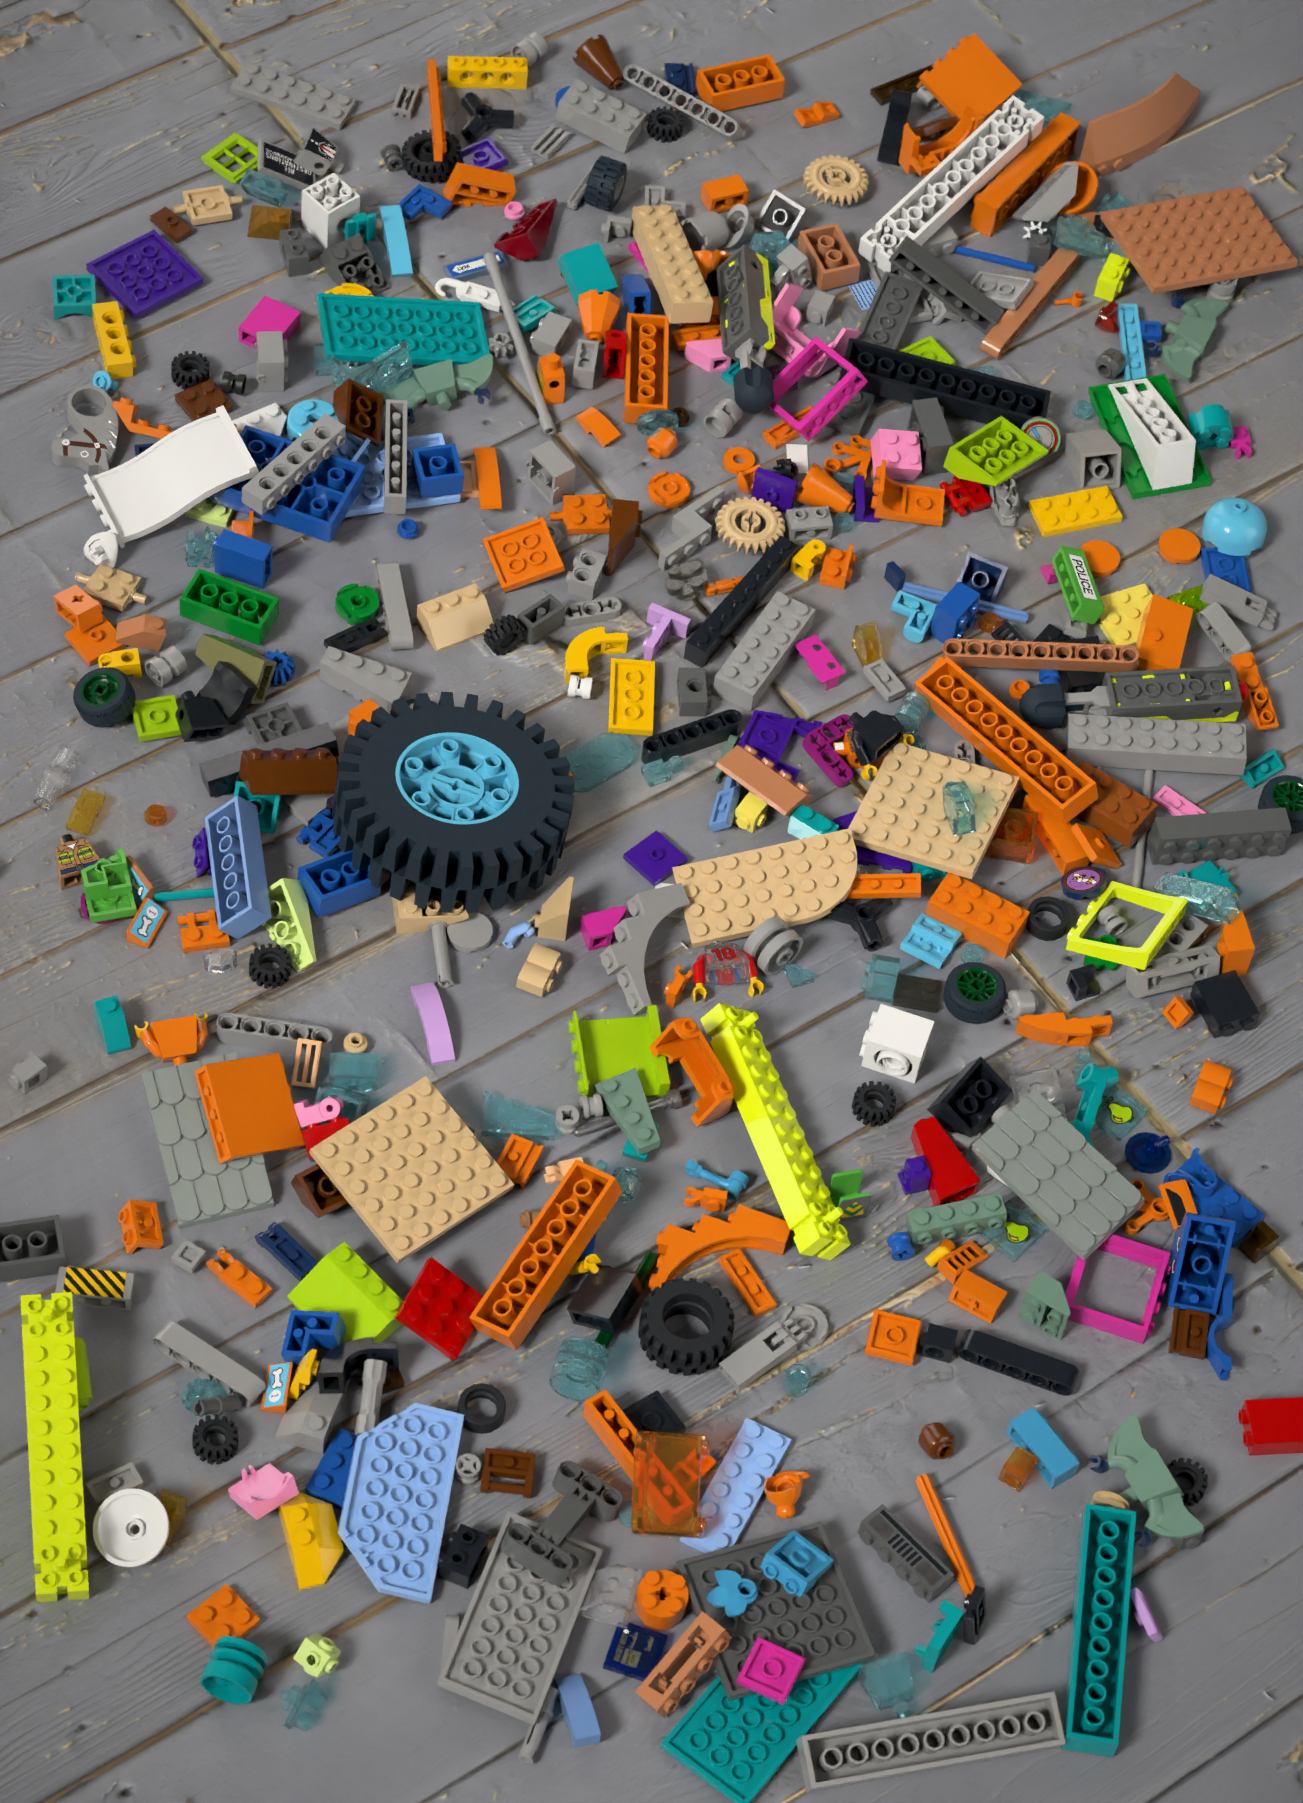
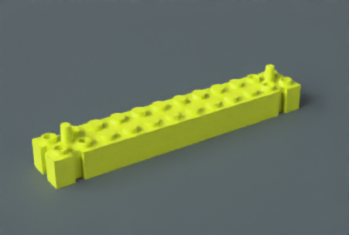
M719 1003L700 1020L706 1034L711 1035L712 1040L710 1043L714 1053L734 1086V1100L790 1230H794L796 1236L793 1239L799 1253L808 1256H814L817 1253L818 1258L832 1260L851 1245L847 1236V1230L843 1225L838 1224L841 1221L839 1217L844 1212L842 1208L835 1207L832 1202L830 1191L822 1179L821 1170L816 1165L813 1152L805 1140V1133L796 1119V1112L789 1103L788 1094L779 1080V1073L774 1068L771 1055L763 1043V1036L758 1030L754 1029L756 1027L755 1021L759 1019V1016L756 1012L751 1013L748 1010L736 1009L733 1006Z
M72 1292L51 1293V1300H41V1294L20 1296L35 1572H41V1574H35L37 1603L58 1601L57 1595L68 1594V1600L89 1599L88 1570H81L87 1568Z

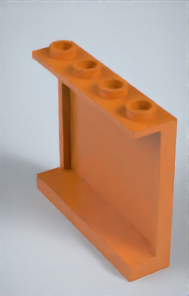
M973 33L969 38L967 36L962 38L958 43L959 47L956 49L952 47L945 54L946 58L944 60L938 59L932 65L933 69L930 72L928 70L923 72L919 77L920 82L916 86L919 88L924 85L953 117H957L958 122L967 104H973L984 118L983 121H985L1023 85L983 41Z
M279 1053L206 1064L194 1071L219 1164H225L237 1158L283 1150L293 1152L305 1145L291 1097V1088L287 1083L284 1072V1063L281 1061Z

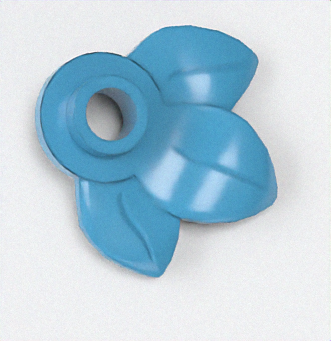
M719 1570L715 1572L719 1586L712 1590L706 1598L716 1607H725L727 1617H735L745 1611L747 1604L756 1600L758 1589L753 1581L742 1579L735 1571ZM747 1591L749 1595H743L740 1592Z

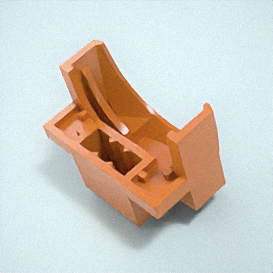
M967 104L960 121L950 132L931 143L920 145V136H916L910 129L909 123H906L903 129L898 162L908 175L917 172L920 177H926L983 124L984 118L973 104Z

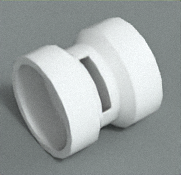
M571 675L568 697L581 696L583 699L590 700L593 678L585 677L583 679L577 675Z

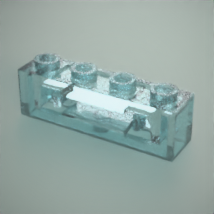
M1168 872L1153 887L1155 893L1188 899L1185 911L1230 924L1242 909L1232 889Z

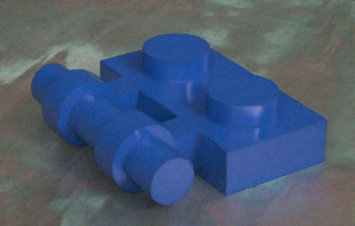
M328 809L317 813L313 817V821L308 826H304L300 830V835L296 838L299 844H304L307 840H311L309 842V849L324 858L331 856L339 848L341 837L334 834V817L332 820L329 818L331 812ZM319 827H324L320 832L316 831Z

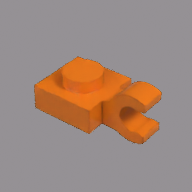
M681 965L676 966L673 983L669 981L664 991V994L667 995L665 1005L672 1008L675 1007L684 991L685 985L692 977V970H689L686 975L680 974Z
M687 1187L685 1195L692 1196L693 1198H685L684 1206L692 1208L697 1204H701L700 1208H705L712 1212H724L728 1191L704 1187L702 1191L694 1187Z

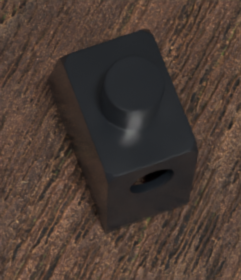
M193 691L184 692L181 695L182 702L175 714L183 741L192 742L221 738L229 723L213 700L209 697L196 698Z

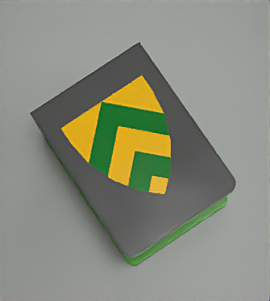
M862 1169L832 1174L829 1186L830 1197L834 1206L842 1208L844 1212L839 1217L841 1220L839 1222L865 1218L867 1215L871 1195L869 1192L859 1194L863 1175Z

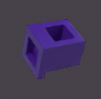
M919 1156L906 1159L904 1169L898 1173L904 1194L908 1195L928 1190L932 1175L925 1157Z

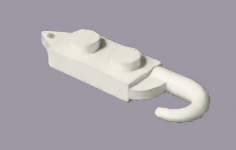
M442 278L435 285L436 292L443 297L446 296V293L441 290V287L447 285L456 288V296L460 301L479 302L480 307L496 312L502 310L495 289L469 281L466 283L453 278ZM510 300L512 307L514 308L515 303Z

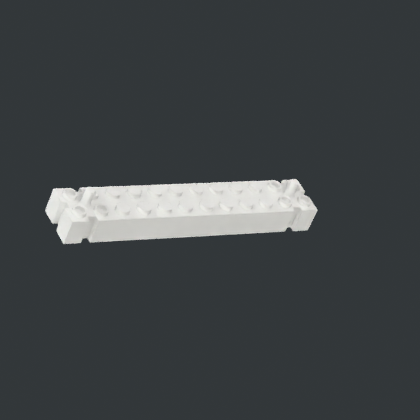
M1013 95L1003 104L1002 112L998 109L882 217L876 223L875 231L870 229L860 238L858 253L870 262L876 260L878 262L877 267L884 272L893 273L897 267L888 260L903 239L909 236L920 246L924 244L1027 146L1028 140H1034L1042 132L1044 116L1032 108L1029 111L1025 109V103Z

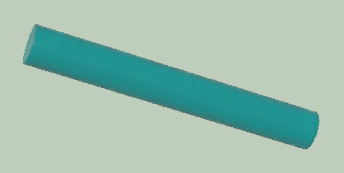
M213 888L154 893L155 902L214 897Z

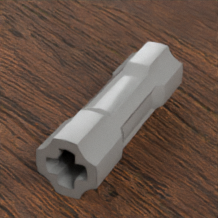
M367 1359L364 1363L361 1403L355 1435L357 1436L377 1427L380 1422V1404L387 1369V1362Z

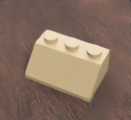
M476 583L417 605L416 622L436 652L486 634V629H490L489 625L491 623L494 624L487 600Z

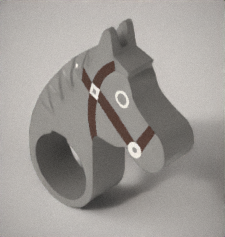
M92 385L80 386L74 389L67 399V418L78 434L72 436L69 440L60 438L53 441L51 459L59 467H79L88 472L89 475L100 474L109 471V465L116 453L118 443L117 411L113 407L112 399L103 389ZM83 402H93L100 405L104 410L102 414L94 417L82 415L74 408Z

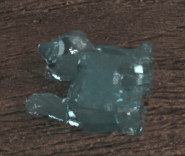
M207 526L203 540L194 538V532L188 529L184 546L187 566L197 567L195 560L203 559V567L212 568L215 551L213 549V542L216 536L219 535Z

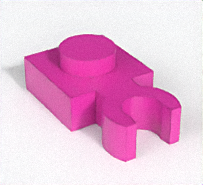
M1233 427L1234 436L1228 442L1230 449L1236 448L1235 457L1237 459H1240L1241 452L1245 453L1247 458H1250L1252 449L1250 447L1251 439L1247 427Z

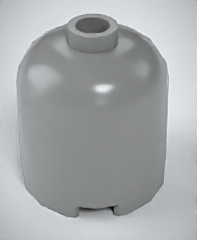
M706 211L680 222L692 252L702 250L712 252L722 247L728 240V224L725 218L715 211Z

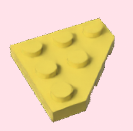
M1145 583L1100 596L1104 611L1098 618L1097 623L1111 645H1130L1135 647L1144 610L1152 597Z

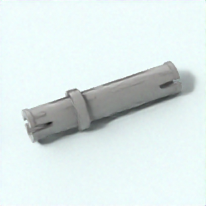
M549 1687L535 1725L530 1724L523 1746L517 1757L525 1764L534 1763L548 1721L553 1717L552 1710L559 1695L558 1690L554 1687Z

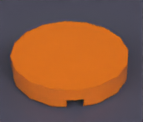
M661 472L650 479L648 496L653 503L660 507L677 508L688 501L690 484L686 478L678 473L673 475L668 474V472Z
M1173 528L1163 532L1160 536L1158 551L1166 561L1172 564L1183 563V565H1187L1197 559L1201 545L1199 539L1192 532L1181 528Z
M1092 540L1080 547V550H1083L1093 576L1107 577L1118 569L1120 562L1119 552L1108 542Z

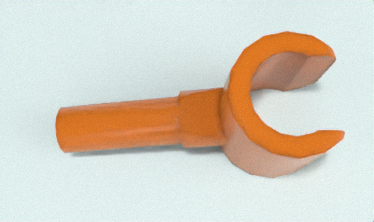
M1074 292L1072 298L1054 300V305L1071 304L1073 307L1078 308L1084 300L1081 298L1082 292Z

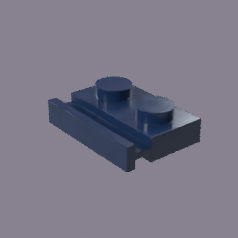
M664 63L665 81L696 97L693 63H690V65H684V63Z

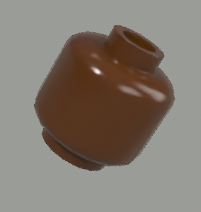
M940 1422L925 1425L918 1439L919 1445L930 1458L936 1460L948 1458L953 1453L956 1442L954 1435Z

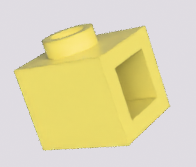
M749 792L735 809L733 823L741 829L753 833L758 826L761 827L767 818L768 804L755 794Z

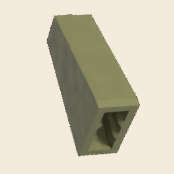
M201 634L195 655L213 671L218 661L229 662L258 688L249 703L264 704L277 662L216 635Z

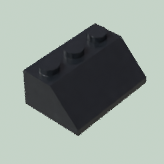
M980 1056L962 1069L927 1110L943 1127L971 1138L1013 1090Z

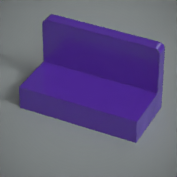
M855 475L853 484V502H855L853 505L854 521L878 523L880 518H874L875 509H871L872 496L876 495L872 493L873 487H864V476Z

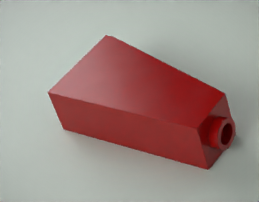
M932 1116L928 1119L917 1121L912 1130L911 1141L917 1157H925L932 1176L928 1190L933 1205L939 1206L962 1201L976 1194L981 1180L936 1118Z

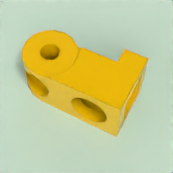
M816 539L809 541L792 558L790 572L807 582L812 577L814 566L821 564L824 560L825 543Z
M138 648L113 651L102 654L98 658L99 668H116L125 675H133V678L142 677Z

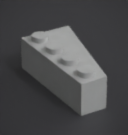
M328 646L320 661L321 680L342 692L347 691L359 702L371 699L378 707L384 708L389 714L392 702L402 697L406 701L410 693L412 673L330 646Z

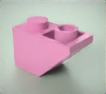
M722 339L686 342L684 357L689 362L708 372L725 371L730 367L731 358L722 353Z

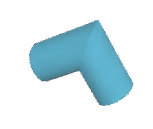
M899 590L890 611L908 618L903 629V635L907 640L919 643L923 640L932 623L937 604Z

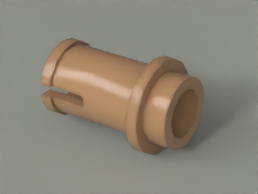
M524 1210V1213L519 1215L520 1226L528 1230L541 1211L529 1212Z

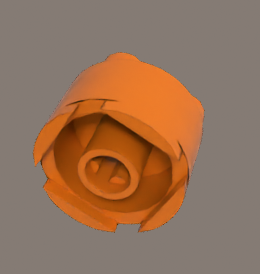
M667 1570L649 1571L645 1574L638 1585L634 1606L637 1617L639 1616L645 1626L653 1630L665 1631L683 1620L689 1598V1591L684 1577Z

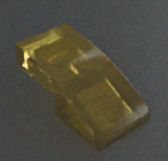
M84 789L71 812L66 829L89 836L95 818L99 817L106 796Z

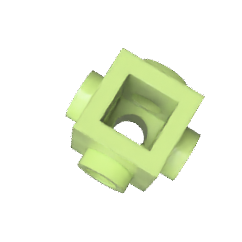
M316 1633L305 1638L293 1659L304 1667L306 1673L311 1676L320 1677L334 1671L338 1665L337 1658L341 1651L335 1647V1643L332 1640Z

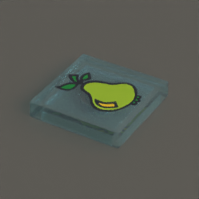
M1111 1086L1104 1089L1103 1101L1095 1116V1125L1119 1143L1147 1115L1149 1110L1118 1086Z
M1008 1200L1004 1204L1007 1212L1005 1228L982 1231V1233L978 1234L1015 1262L1045 1233L1046 1228L1012 1201Z

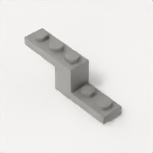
M717 486L673 516L671 531L680 539L659 553L658 567L661 570L665 571L669 567H674L681 559L690 556L700 546L708 544L711 539L712 525L705 518L712 511L722 507L725 490L721 486Z

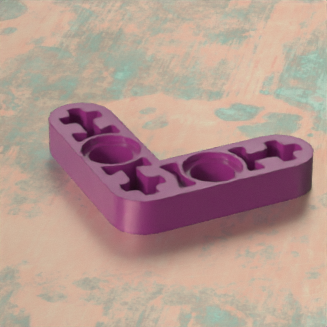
M842 714L809 732L802 743L804 750L832 783L838 787L847 786L853 777L850 767L832 748L833 743L844 739L847 729L854 727L848 722L850 716ZM824 731L833 733L834 738L827 737ZM823 756L830 757L833 763L826 762Z

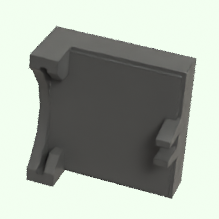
M288 702L246 715V730L254 736L258 745L302 731Z

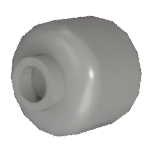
M1027 988L1011 990L1006 993L1002 1008L1009 1018L1017 1020L1020 1016L1034 1015L1038 1008V999Z

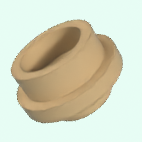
M351 1033L344 1039V1048L350 1055H361L367 1048V1039L360 1033Z

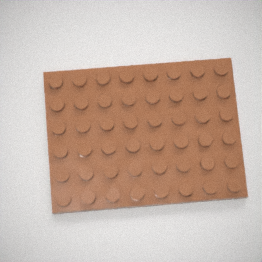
M1243 186L1101 212L1100 219L1153 294L1290 269L1297 266L1298 261Z

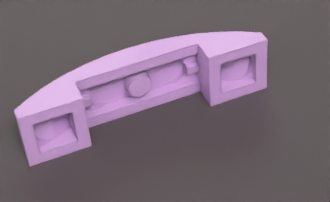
M434 982L411 986L410 989L415 1007H418L427 1039V1050L431 1064L438 1065L455 1062L446 1014Z

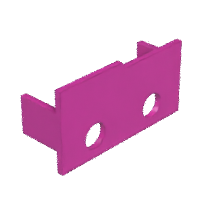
M817 635L794 644L797 654L803 656L808 663L807 666L820 683H826V691L838 685L839 676L846 674V672ZM819 645L821 650H815L813 646ZM833 663L836 667L831 669L827 665Z

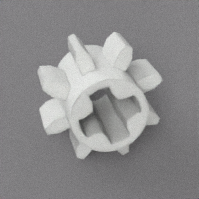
M1031 221L1030 228L1024 227V229L1027 231V234L1024 235L1023 238H1030L1031 229L1035 230L1036 228H1039L1038 232L1040 234H1043V232L1047 231V228H1040L1042 222H1039L1038 225H1034V223Z

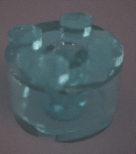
M779 230L753 235L750 249L768 260L770 278L774 276L779 268L776 256L786 249L790 242L784 236V233Z

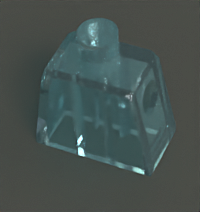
M965 781L947 782L942 787L943 808L953 835L957 836L976 832L974 796ZM959 811L963 813L961 817H958L960 815Z
M906 1652L860 1666L857 1679L877 1710L882 1711L892 1708L897 1719L910 1714L907 1702L913 1700L915 1685Z

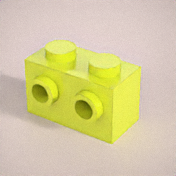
M1110 253L1098 277L1094 292L1095 297L1113 303L1117 292L1121 293L1124 285L1123 280H1127L1131 268H1128V258Z

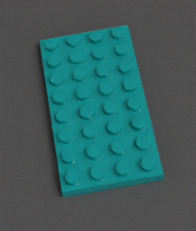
M317 293L316 303L326 360L429 366L451 359L454 367V365L471 363L490 354L479 302Z
M867 1662L795 1682L784 1705L758 1693L728 1701L718 1675L662 1741L660 1748L731 1802L751 1803L797 1748L796 1740L811 1731Z

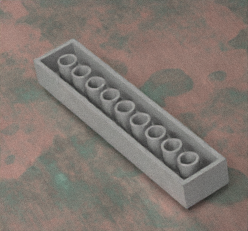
M1055 1692L803 1735L796 1740L806 1793L1057 1749L1066 1744Z

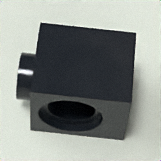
M929 1323L927 1332L922 1331L919 1346H923L921 1356L950 1363L958 1330Z

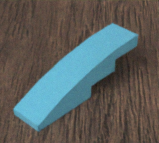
M400 205L380 206L384 243L387 249L388 262H390L392 278L410 277L413 275L401 207Z

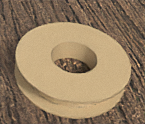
M1098 1491L1094 1493L1091 1500L1093 1505L1129 1510V1503L1123 1497L1113 1492Z

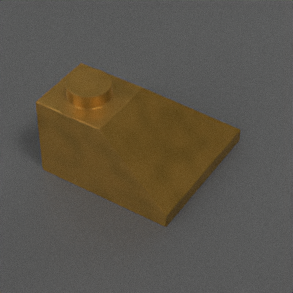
M252 205L248 237L279 240L280 230L291 228L293 209Z

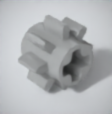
M496 333L494 338H489V352L493 353L495 358H506L508 353H513V339H509L506 333Z

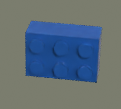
M353 850L345 853L342 851L299 867L297 880L301 881L308 903L319 918L380 895L381 886L377 889L371 885L372 881L369 880L370 865L368 869L362 872L360 870L356 872L352 867Z

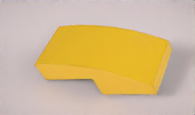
M310 1350L299 1363L288 1398L298 1400L301 1390H306L312 1376H317L320 1361L316 1360L317 1350Z

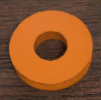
M733 447L724 453L723 465L732 474L738 475L740 471L744 472L754 467L755 457L746 448ZM740 458L744 460V463H736L734 459Z

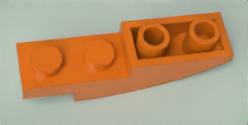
M1253 652L1232 655L1230 661L1231 665L1235 667L1237 679L1244 682L1248 687V698L1242 706L1252 725L1257 731L1278 728L1279 724L1267 687H1263Z
M1048 1012L1040 1015L1027 1014L1018 1018L1015 1031L1016 1034L1046 1044L1089 1046L1092 1037L1109 1036L1113 1021L1111 1015H1096L1088 1018L1074 1017L1066 1020L1064 1012Z

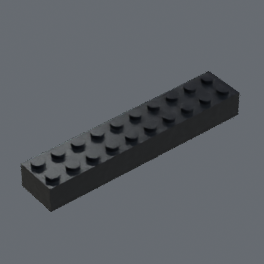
M849 338L843 358L856 367L868 381L859 391L912 404L913 400L937 397L939 405L943 406L944 413L984 424H989L998 417L1003 416L1020 430L1029 419L1034 417L1046 418L1051 394L1049 390ZM841 367L838 382L848 373L843 367Z

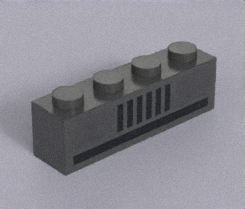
M883 1504L861 1521L858 1531L861 1540L866 1545H870L883 1562L889 1563L895 1569L897 1576L903 1581L906 1580L913 1587L917 1596L931 1603L951 1586L954 1573Z

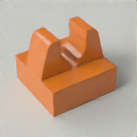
M1175 996L1162 1011L1175 1029L1182 1028L1194 1016V1012L1181 996Z

